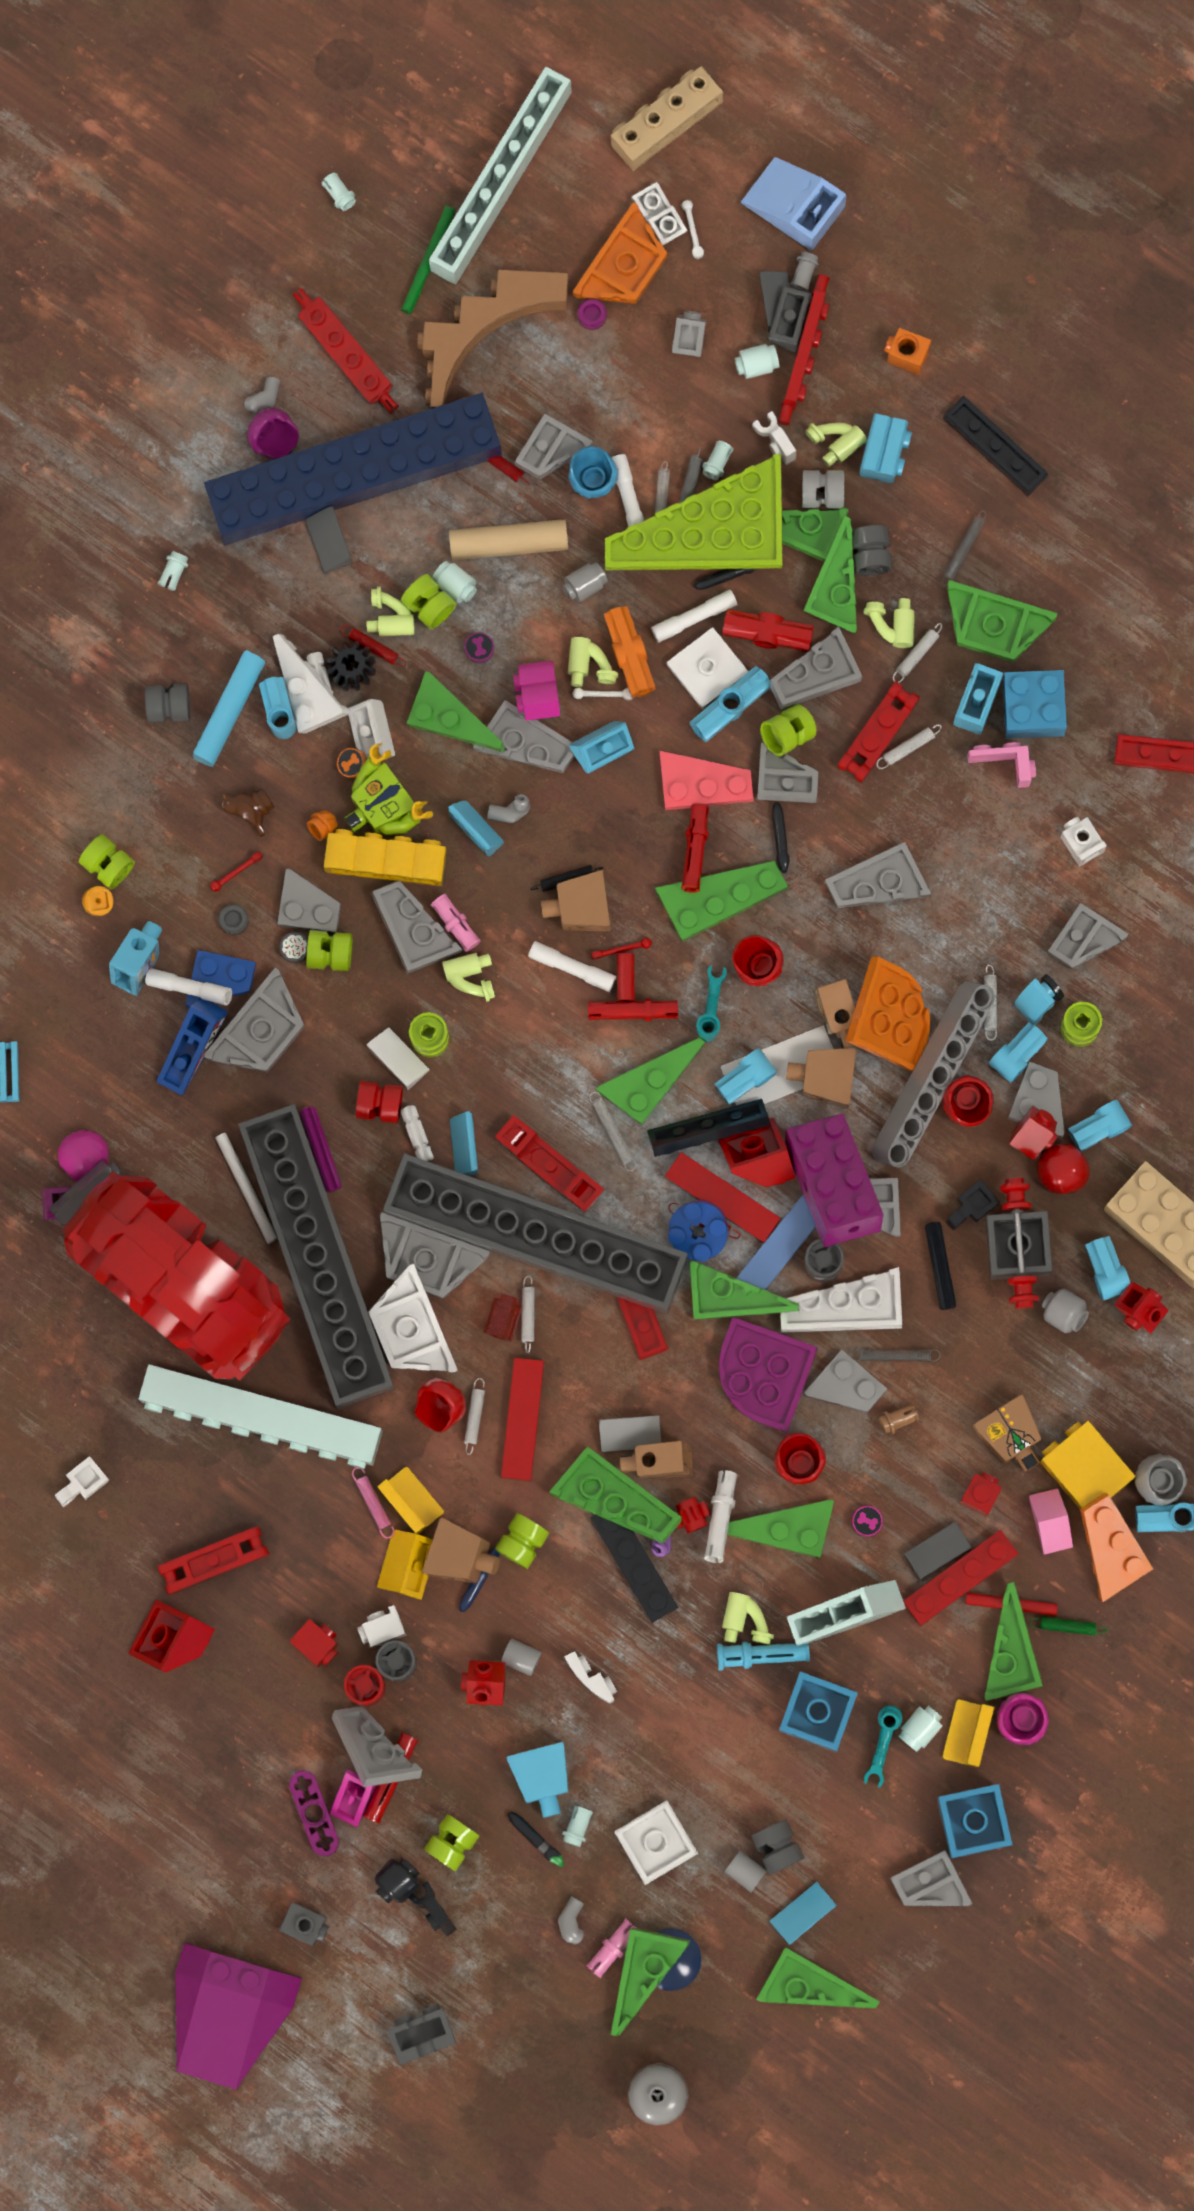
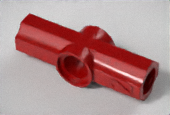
M727 609L722 636L752 641L756 646L768 649H776L779 646L809 652L814 626L787 621L773 613L761 612L756 615Z

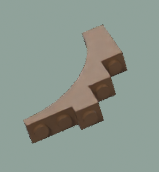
M498 270L497 280L492 279L491 297L461 296V306L455 305V323L424 322V332L419 331L418 349H423L424 359H432L428 360L427 376L432 378V388H426V406H430L433 409L446 404L449 388L462 362L476 345L493 331L524 316L548 311H567L568 273Z

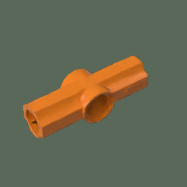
M628 607L611 609L604 614V619L613 642L611 645L619 669L622 668L632 698L645 696L656 690L646 661L648 658L641 636L636 633Z

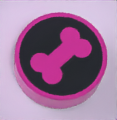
M871 1506L859 1508L852 1518L853 1529L863 1537L876 1535L883 1524L881 1513Z

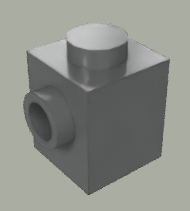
M292 1902L279 1931L311 1946H315L317 1941L323 1942L330 1926L325 1924L327 1917Z

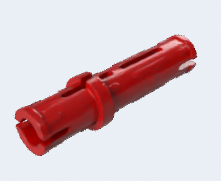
M699 803L691 805L689 828L686 829L685 833L687 849L681 889L688 893H698L700 891L705 841L709 838L707 821L710 807Z
M645 998V1001H588V1019H645V1022H652V1019H678V1000L651 1001V998Z
M401 1732L397 1744L405 1751L404 1756L409 1761L419 1740ZM399 1782L377 1785L362 1816L380 1824Z

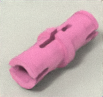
M446 894L441 895L432 902V908H434L446 924L444 928L447 932H452L465 952L472 950L481 942L466 922V916L459 913Z
M626 1918L609 1940L605 1938L602 1942L604 1946L586 1964L600 1979L616 1958H621L624 1955L622 1951L627 1947L630 1933L629 1928L633 1925Z

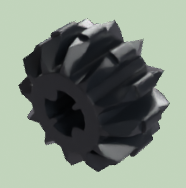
M355 641L352 648H349L347 642H343V651L334 647L332 652L335 657L327 658V664L332 666L327 669V674L334 677L332 680L333 685L338 686L343 682L344 691L349 690L350 684H354L355 690L359 691V682L362 681L365 685H369L371 682L368 676L376 674V669L372 667L376 660L374 656H369L370 649L368 647L360 650L359 642ZM349 662H355L357 668L353 667V671H347L346 664L350 666Z

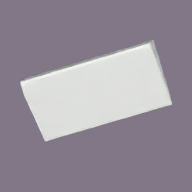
M368 699L349 707L350 714L348 715L356 748L363 751L368 758L370 756V748L375 744L382 743L379 747V754L382 756L384 752L390 750L391 756L389 758L395 756L382 701Z
M389 1027L366 1045L373 1055L407 1090L430 1071Z

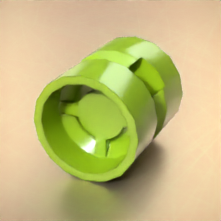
M425 574L411 584L403 594L401 601L412 612H419L418 618L429 630H432L450 616L457 603L446 591L439 592V584L429 574Z
M800 704L793 705L782 711L780 715H775L764 721L760 727L764 744L776 756H783L795 749L796 746L810 741L816 736L817 731L812 715Z
M101 834L86 847L79 858V864L91 874L98 873L97 879L112 890L128 876L134 867L135 860L123 850L116 851V844L107 836Z
M310 930L307 945V969L324 970L326 966H330L332 971L349 972L352 958V933L335 932L333 936H329L327 931Z
M1089 1002L1072 1004L1066 1010L1061 1022L1060 1031L1064 1040L1074 1047L1090 1045L1095 1041L1102 1027L1101 1013L1095 1005Z
M430 1012L422 1013L415 1017L410 1024L409 1036L412 1046L421 1056L427 1058L438 1057L448 1048L450 1041L449 1032L445 1021L439 1015Z
M516 1513L508 1526L510 1534L501 1537L495 1550L528 1570L536 1557L534 1549L541 1548L550 1533L525 1516Z
M447 1813L438 1827L439 1835H432L423 1850L456 1872L465 1859L463 1852L471 1850L480 1835ZM455 1835L457 1839L455 1844L452 1845L448 1841Z

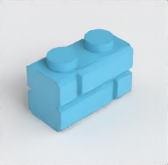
M877 413L874 414L860 468L861 477L894 484L895 476H902L905 459L900 458L902 448H909L912 435L911 431H907L908 422L906 420L890 418L889 416Z
M975 663L953 725L976 734H982L1002 681V672Z

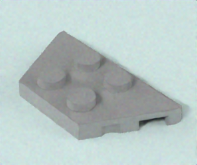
M276 967L205 1052L203 1057L207 1061L268 1073L305 1028L285 982Z
M381 1212L380 1221L386 1277L388 1280L395 1281L409 1264L414 1263L426 1293L445 1299L490 1255V1251Z

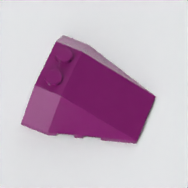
M184 1943L175 1972L177 2072L236 2090L293 2009L302 1978Z

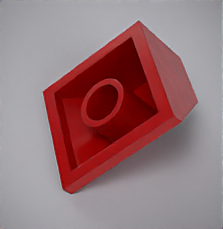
M774 1117L769 1119L770 1125L732 1135L729 1138L718 1139L732 1174L764 1187L780 1185L795 1179L787 1147Z
M155 1600L128 1654L167 1673L201 1657L215 1629L171 1606Z

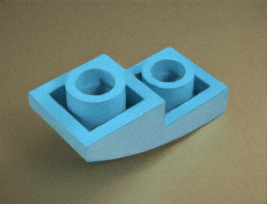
M1035 978L1022 991L1013 1005L1028 1022L1036 1025L1042 1020L1043 1015L1053 1007L1055 1003L1053 997L1055 994L1045 982L1040 984Z

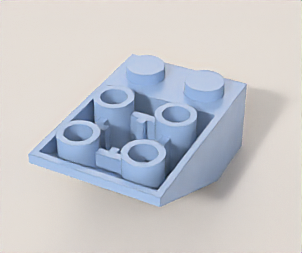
M774 157L743 198L741 204L812 252L845 208L846 194L825 179Z

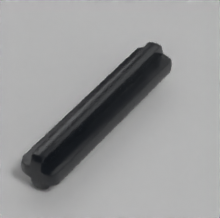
M930 1222L925 1225L939 1306L941 1310H951L956 1307V1300L942 1226L940 1222Z

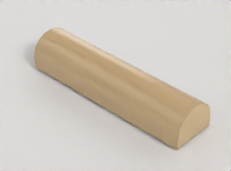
M566 519L449 530L452 561L568 550Z

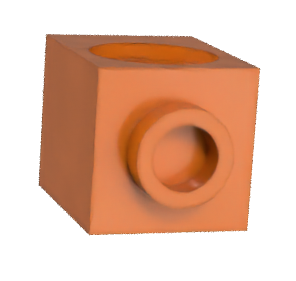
M898 328L896 336L890 335L884 352L888 353L887 363L920 375L930 351L931 340ZM902 346H909L914 352L910 355H904L899 349Z

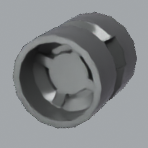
M871 525L859 527L852 531V548L858 552L854 555L855 574L875 576L893 570L892 555L886 549L890 546L888 527Z
M171 683L169 688H165L163 684L146 685L145 704L148 723L165 722L167 717H170L173 722L190 721L191 710L188 683Z
M821 1239L812 1242L807 1248L804 1258V1267L808 1276L822 1283L830 1282L837 1278L844 1262L843 1250L839 1244L824 1247Z
M392 1640L379 1648L376 1654V1666L378 1671L387 1680L403 1682L414 1675L417 1668V1658L415 1652L406 1643Z
M787 1819L751 1836L757 1851L764 1853L762 1862L769 1875L805 1859L799 1844L791 1840L794 1834Z

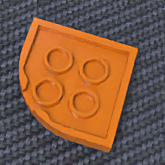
M871 956L845 1041L912 1073L927 1046L930 1032L929 1008L924 1006L920 994L923 990L916 979L903 968L879 956Z

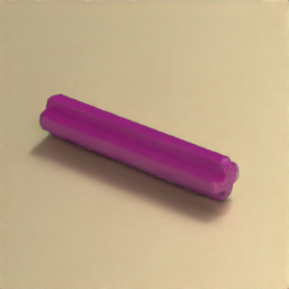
M314 1106L304 1108L300 1111L326 1191H337L342 1185L316 1108Z

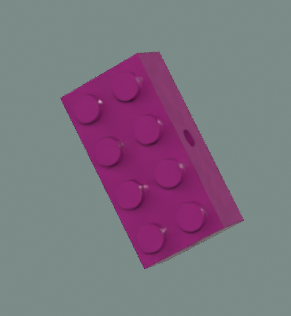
M844 1114L787 1128L785 1145L823 1246L827 1247L881 1232L884 1214Z

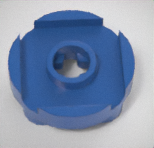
M706 1200L692 1201L681 1205L672 1215L669 1222V1242L673 1245L674 1249L688 1253L689 1260L704 1262L716 1256L724 1248L729 1237V1229L724 1212L717 1205ZM702 1223L705 1226L703 1231L707 1234L705 1237L699 1236L696 1238L693 1236L694 1231L691 1229V1225L698 1226Z

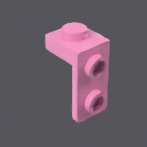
M1018 742L1006 743L1003 745V748L992 749L990 745H978L973 747V750L968 751V763L1015 759L1018 788L1030 787L1031 778H1036L1035 760H1029L1028 746H1021Z

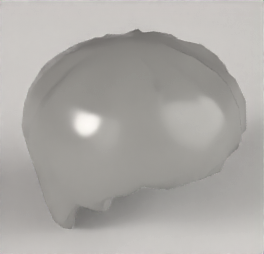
M1161 1453L1151 1455L1142 1460L1138 1465L1134 1480L1138 1492L1145 1498L1146 1502L1159 1506L1170 1505L1172 1502L1178 1501L1188 1481L1182 1463L1173 1456Z

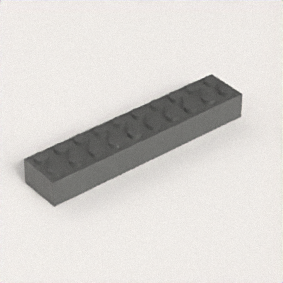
M293 1104L239 1123L244 1143L336 1407L340 1410L395 1390L296 1105Z
M405 1153L383 1208L385 1214L667 1315L688 1261V1253Z

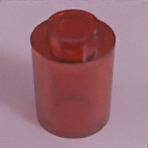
M501 1294L500 1298H494L483 1333L497 1339L512 1342L522 1311V1306L517 1304L519 1299L505 1294Z

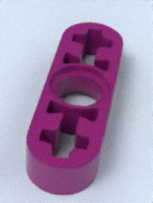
M298 1771L291 1777L289 1787L311 1847L320 1856H331L339 1847V1837L318 1781L312 1773ZM301 1776L305 1780L311 1779L312 1784L308 1786L310 1796H313L315 1793L318 1795V1799L309 1800L301 1805L300 1799H306L304 1792L295 1788V1785L299 1783L298 1778ZM314 1804L319 1805L323 1810L322 1819L316 1823H312L306 1818L307 1808ZM328 1822L329 1828H324L323 1831L326 1837L333 1838L334 1842L329 1844L330 1850L325 1851L323 1847H317V1842L321 1841L319 1832L316 1831L312 1834L310 1828H317Z

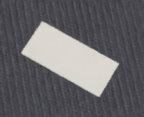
M820 1026L762 1049L761 1051L777 1070V1074L762 1086L751 1089L736 1100L735 1104L740 1105L761 1098L764 1104L802 1090L803 1082L786 1080L788 1062L806 1064L807 1052L809 1050L833 1049L825 1027ZM745 1057L722 1065L723 1075H727L738 1067L739 1062Z

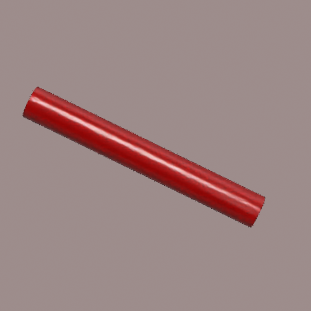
M967 1592L965 1604L1002 1609L1004 1597ZM1020 1599L1023 1612L1057 1615L1058 1604Z

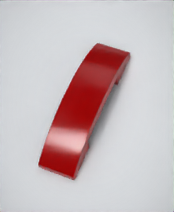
M515 1115L496 1134L495 1139L510 1153L583 1212L586 1213L605 1191L603 1187L586 1173L577 1169L543 1141L535 1131Z

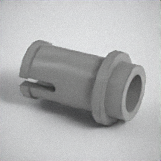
M802 252L801 256L797 257L798 265L790 284L791 287L800 291H808L814 269L819 266L816 255Z

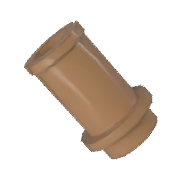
M911 1403L890 1413L887 1411L883 1412V1416L878 1417L883 1432L885 1434L889 1432L895 1434V1430L918 1422L919 1416L917 1411H914L915 1406Z

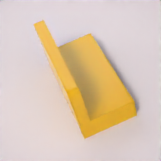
M404 1467L389 1481L386 1479L377 1486L415 1534L419 1535L444 1514V1510L408 1467Z
M394 1530L377 1587L422 1600L428 1575L422 1573L433 1539L415 1533Z
M963 1700L956 1701L942 1756L943 1759L975 1768L979 1767L994 1707L984 1704L978 1705Z

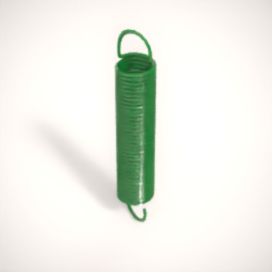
M1041 1617L1040 1627H1034L1030 1623L1033 1619L1029 1621L1031 1627L1047 1631L1096 1636V1633H1106L1108 1631L1105 1627H1099L1106 1629L1105 1632L1096 1631L1097 1625L1093 1622Z

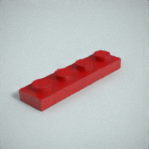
M999 1530L903 1601L904 1605L921 1627L1019 1555V1553L1004 1533Z

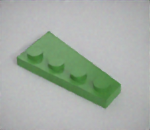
M775 861L701 877L700 891L698 893H688L682 890V882L657 887L655 891L683 942L787 890L788 886Z
M588 1446L549 1491L550 1496L660 1543H664L682 1522L681 1516Z

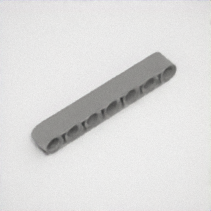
M969 981L962 983L958 987L874 1142L872 1155L877 1162L893 1167H903L910 1160L938 1108L945 1090L952 1082L993 1006L995 994L990 986Z

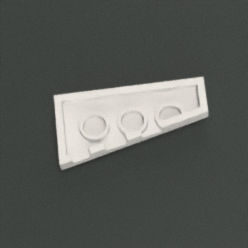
M899 1267L890 1269L889 1272L865 1276L860 1280L850 1283L844 1282L833 1285L832 1288L825 1290H815L787 1298L799 1304L800 1312L780 1313L781 1333L902 1328Z

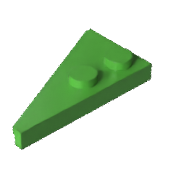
M690 1261L694 1320L800 1312L799 1304L698 1262Z
M826 1500L729 1522L727 1535L820 1558L834 1501Z
M1015 1582L1008 1583L1006 1586L985 1691V1701L1043 1686Z
M634 1927L630 1929L611 2035H621L689 1946L690 1940Z

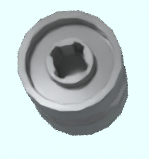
M803 470L802 508H819L821 504H825L827 508H844V470H827L825 474H821L819 470ZM824 487V492L816 490V488Z

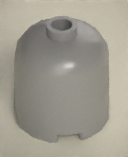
M662 2063L649 2064L638 2070L630 2080L627 2092L629 2106L635 2116L644 2123L655 2126L666 2125L678 2119L686 2109L689 2098L688 2086L682 2074L674 2067ZM661 2090V2092L658 2094L653 2091ZM664 2094L663 2100L660 2101V2096ZM652 2095L656 2096L657 2102L652 2099Z

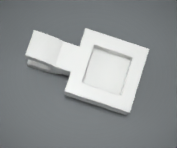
M772 411L767 414L768 421L771 423L769 427H762L758 420L752 423V427L758 435L770 437L771 443L769 448L773 455L781 454V459L787 465L796 459V449L783 429L778 426L776 416Z
M89 1456L66 1475L71 1483L56 1493L55 1496L60 1504L65 1507L79 1493L86 1500L109 1482V1479Z

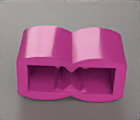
M553 660L518 665L519 674H513L515 692L521 691L522 693L516 695L518 713L524 712L525 721L560 716Z

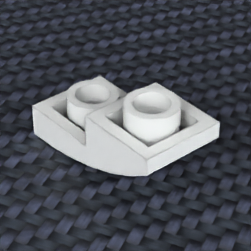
M657 182L631 197L632 201L640 208L642 216L647 224H650L655 237L662 245L687 232L674 206L669 204Z
M575 1651L564 1657L577 1678L593 1694L609 1704L615 1701L612 1695L617 1691L609 1676L603 1679L601 1673H598L589 1678L587 1673L592 1670L585 1656L578 1657Z

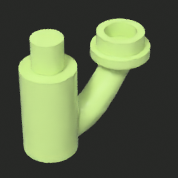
M838 422L818 426L810 423L808 425L809 428L805 430V433L814 444L823 442L825 440L824 435L827 434L842 435L828 447L829 452L822 457L823 462L828 467L836 461L842 463L868 440L858 426H851L847 423Z
M377 586V589H371L372 607L378 606V609H381L383 603L396 611L397 615L378 616V620L367 621V633L379 632V636L415 635L414 614L411 613L410 609L400 600L382 592L381 586Z
M899 599L898 609L894 610L893 629L882 618L886 614L883 603H866L864 614L870 616L876 629L885 640L893 643V646L897 648L913 647L915 611L910 609V599Z
M571 638L568 674L572 676L571 686H583V677L588 676L590 656L595 659L601 669L596 671L598 682L602 684H615L618 672L612 671L604 652L588 638Z
M477 953L442 962L447 982H450L453 987L468 994L485 997L486 1002H489L491 998H495L491 980L486 982L481 980L482 986L464 980V977L482 973L481 968L492 965L489 954L477 956Z
M730 1592L722 1628L726 1629L724 1641L736 1643L738 1632H743L748 1613L751 1615L757 1631H751V1635H753L752 1641L770 1645L774 1635L768 1633L764 1615L758 1604L748 1595Z

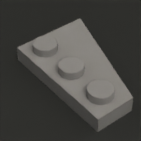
M837 627L826 639L814 645L799 660L796 659L770 680L769 686L782 710L859 683L863 676L840 628Z
M506 700L487 726L504 743V752L477 745L473 747V751L559 773H564L575 757L569 747V744L573 742L536 719L525 721L524 712L518 713V708Z
M400 881L372 891L371 895L407 974L462 952V948L450 939L442 926L428 915L420 902Z
M363 1706L334 1710L332 1720L363 1787L421 1777L422 1769L416 1763L411 1764L404 1756L405 1751L398 1744L393 1745L384 1735L385 1730Z

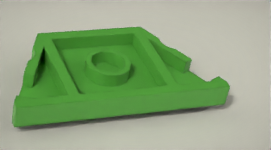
M949 580L947 585L957 646L1012 663L1056 620L1058 614Z

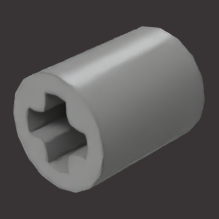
M511 1638L501 1662H505L506 1666L532 1676L542 1652Z
M742 1851L738 1852L724 1871L725 1874L750 1893L767 1872L766 1869Z

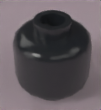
M403 1857L400 1860L391 1858L375 1875L374 1880L379 1886L375 1892L388 1904L392 1900L397 1903H404L419 1887L420 1880L418 1875L420 1872Z

